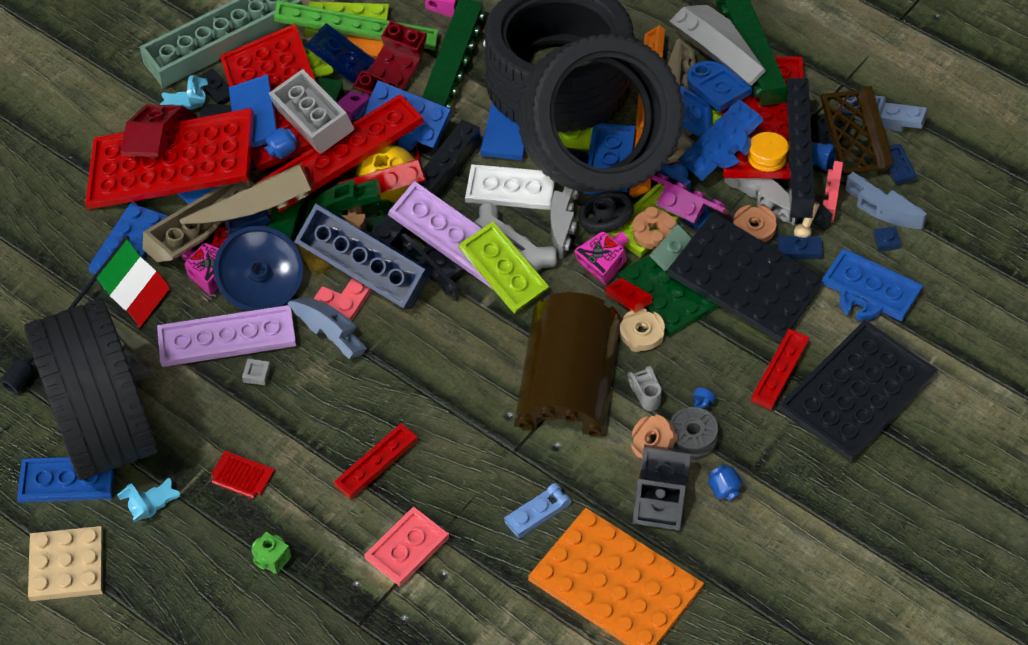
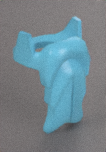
M190 75L187 92H177L176 94L164 92L162 93L164 101L160 105H182L190 110L202 107L206 96L200 87L208 85L207 79Z
M168 478L159 487H153L147 492L143 491L141 493H138L131 483L118 494L120 500L129 497L128 508L134 516L133 521L136 522L152 517L157 513V510L165 507L166 503L179 498L180 493L172 489V481Z

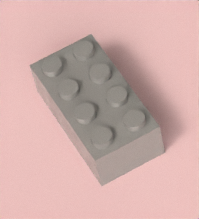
M303 69L268 93L276 109L319 154L355 130L347 113Z

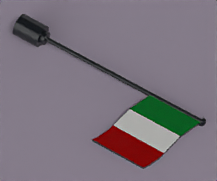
M124 235L122 236L123 240L70 305L68 310L79 303L97 280L108 296L130 315L138 329H140L170 289L162 276L139 256L130 244V237ZM33 355L28 360L16 359L0 379L2 387L15 395L21 391L34 374L33 365L31 364L34 359Z

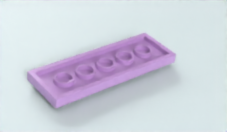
M414 181L390 209L388 215L492 288L458 248L461 242L482 228Z
M289 305L157 325L160 363L162 367L296 346L292 310Z

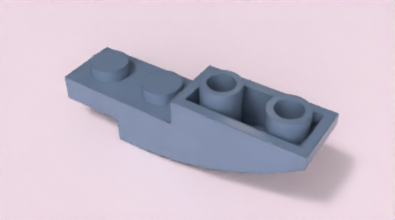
M875 96L884 129L902 132L904 127L922 129L928 114L926 107L886 103L884 96ZM848 97L846 102L856 108L858 106L856 97ZM844 106L840 110L845 114H853ZM854 116L855 119L862 121L858 116Z
M854 172L847 177L845 190L858 198L857 207L864 212L894 225L913 229L924 228L927 213L922 208L909 202L903 195H899L893 190L886 195L881 189L876 188L867 182L864 177Z
M301 297L288 302L294 313L307 324L311 331L316 335L324 332L327 338L333 341L348 359L361 356L367 350L365 345L353 334L357 326L335 308L307 297Z

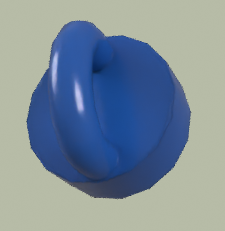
M696 388L692 395V398L695 400L694 407L705 409L707 406H713L716 395L708 389Z

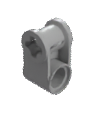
M647 366L645 370L636 373L629 372L627 374L629 384L643 409L647 411L659 409L661 406V386L655 377L652 367Z

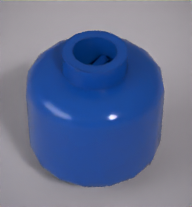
M278 128L266 137L267 146L265 150L272 158L276 156L282 160L296 150V143L298 141L288 128L286 130Z
M724 464L709 473L708 485L717 499L723 500L727 498L728 501H731L741 494L739 490L743 486V481L733 467H726Z

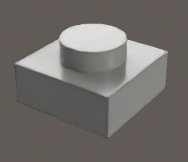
M247 359L242 376L243 382L265 385L271 367L270 362Z

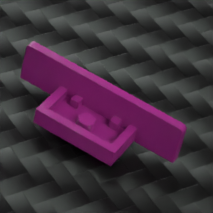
M657 173L656 176L654 175L650 178L665 186L656 205L694 224L697 223L705 205L725 215L729 213L724 208V203L716 199L710 202L705 199V194L696 190L694 193L687 191L688 187L676 181L675 184L668 182L669 178L665 175Z

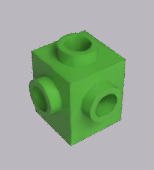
M265 532L252 545L251 551L254 563L259 568H266L276 575L291 559L289 545L278 535L273 536Z

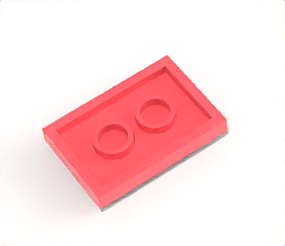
M412 507L364 554L365 560L401 587L449 539V533L415 507Z

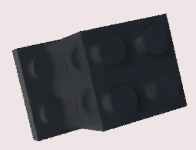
M644 445L632 524L680 531L692 451Z

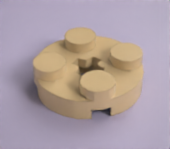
M641 309L638 312L631 310L625 314L623 321L620 323V337L629 346L631 351L650 350L663 342L665 324L658 313L654 312L653 314L647 312V309ZM642 326L643 329L647 328L648 330L646 332H639L638 327Z

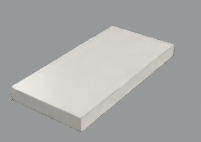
M471 164L465 202L478 204L492 203L500 206L551 210L555 182L549 176H545L542 170Z

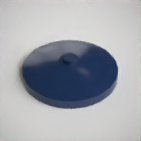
M266 226L245 227L232 233L219 247L214 261V279L219 292L227 302L244 312L285 306L297 293L303 276L302 258L296 245L282 232Z

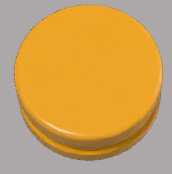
M762 132L756 134L751 138L748 161L754 168L760 171H777L787 163L789 144L783 136L777 133Z

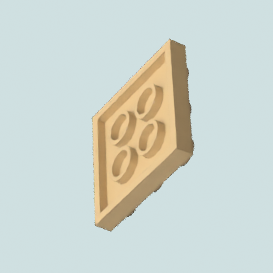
M102 526L30 533L28 598L30 601L103 594Z

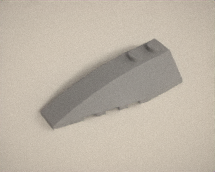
M707 4L683 7L669 21L682 38L716 62L724 65L750 86L765 72V69L733 23Z

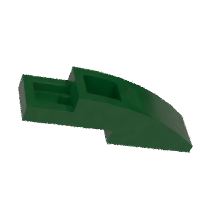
M352 179L326 190L304 209L303 225L315 203L325 205L336 213L345 215V210L381 200V183L378 179L357 184Z

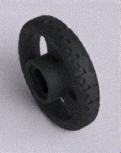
M619 191L602 192L592 196L583 203L578 213L579 222L585 230L591 233H609L618 230L629 222L634 213V205L631 198L625 193ZM614 201L621 202L625 206L616 208ZM594 208L595 215L587 218L588 213Z

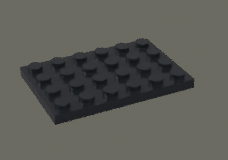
M714 212L710 214L667 270V275L780 343L788 329L793 328L824 283L822 281L823 277Z
M864 320L779 404L778 410L852 463L934 379L938 369Z

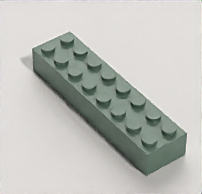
M232 0L139 48L144 65L161 87L165 88L221 59L220 55L272 34L290 24L274 21L277 0ZM278 0L302 5L301 0Z

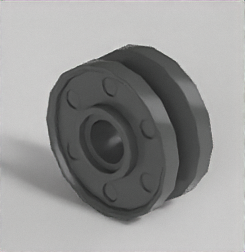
M688 407L673 415L670 422L678 434V441L674 444L673 448L692 451L691 459H701L714 451L717 445L718 424L710 412L699 407Z

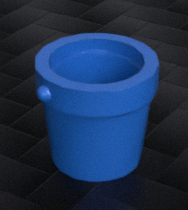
M812 142L813 166L828 172V169L833 168L834 161L837 158L833 144Z

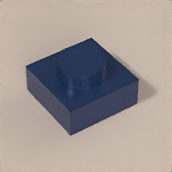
M896 226L874 229L873 235L878 252L900 249L901 243Z

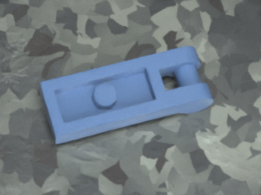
M553 483L545 492L504 517V522L519 539L567 508L571 504L572 499L567 494L564 495L562 493V488L558 483ZM553 498L557 500L554 504L550 502Z

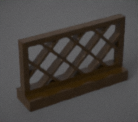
M865 86L861 90L827 93L820 96L837 161L843 162L841 175H850L852 172L856 174L877 171V174L885 173L894 165L872 86ZM848 97H856L858 103L856 108L846 102ZM834 99L840 104L837 111L829 105L828 100ZM843 106L853 113L849 119L839 113ZM855 115L862 119L864 124L862 128L852 122ZM836 117L846 124L842 130L834 124ZM848 126L858 132L855 139L845 133ZM860 135L868 139L869 145L867 148L857 141ZM841 137L851 143L848 150L840 145L839 140ZM853 146L864 152L860 159L850 152ZM866 154L873 158L875 165L869 166L862 161ZM846 157L857 163L854 168H846Z

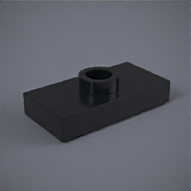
M213 68L198 76L207 79L208 85L201 86V88L216 104L223 105L230 101V86Z

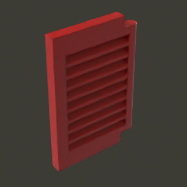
M224 451L211 473V477H213L212 483L254 499L257 494L262 495L275 469Z

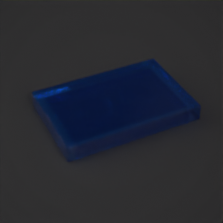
M327 23L305 46L353 83H355L362 70L367 71L375 61L374 58Z

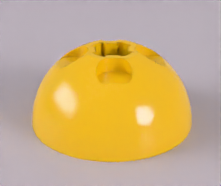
M389 144L360 162L357 166L356 177L415 159L406 149ZM410 185L381 193V200L375 203L389 204L397 202Z

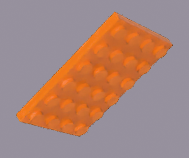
M587 508L581 512L528 575L530 582L626 645H659L704 588L702 581Z

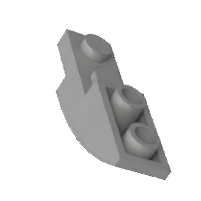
M772 178L724 179V182L730 187L737 188L748 196L756 198L757 207L758 205L765 206L782 221L792 225L796 224L797 218H790L789 194Z
M567 186L564 187L563 192L554 191L551 203V238L559 259H563L565 251L569 252L572 241L570 236L575 234L577 222L574 221L573 200L578 199L579 191L569 189Z

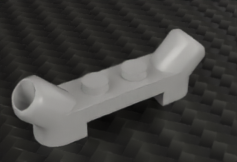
M485 203L479 207V218L473 223L483 228L493 221L536 272L542 268H551L557 265L556 248L553 246L536 247L527 237L519 235L510 225H505L498 220L496 205Z

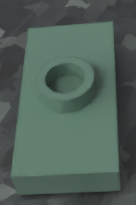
M677 224L649 256L666 271L692 238Z

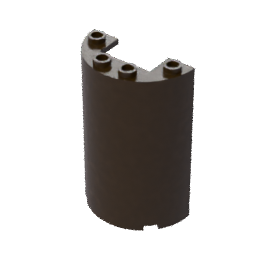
M577 292L552 294L549 296V299L545 301L541 299L535 305L514 427L525 430L537 429V417L546 420L583 422V434L592 437H606L621 317L613 306L609 308L604 305V300Z

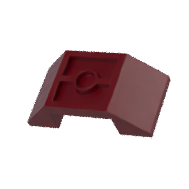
M390 20L381 35L383 47L369 72L363 70L360 72L352 86L353 89L372 95L377 81H381L406 91L421 64L427 33Z
M146 104L126 122L120 151L121 155L133 158L140 156H149V158L160 157L169 148L165 132L174 123L196 119L197 115L182 105Z

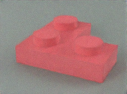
M834 161L833 170L828 169L827 182L830 183H826L825 196H829L828 200L824 199L823 205L832 213L831 223H834L843 162Z
M352 278L342 294L322 286L314 299L335 308L352 322L372 292V289Z

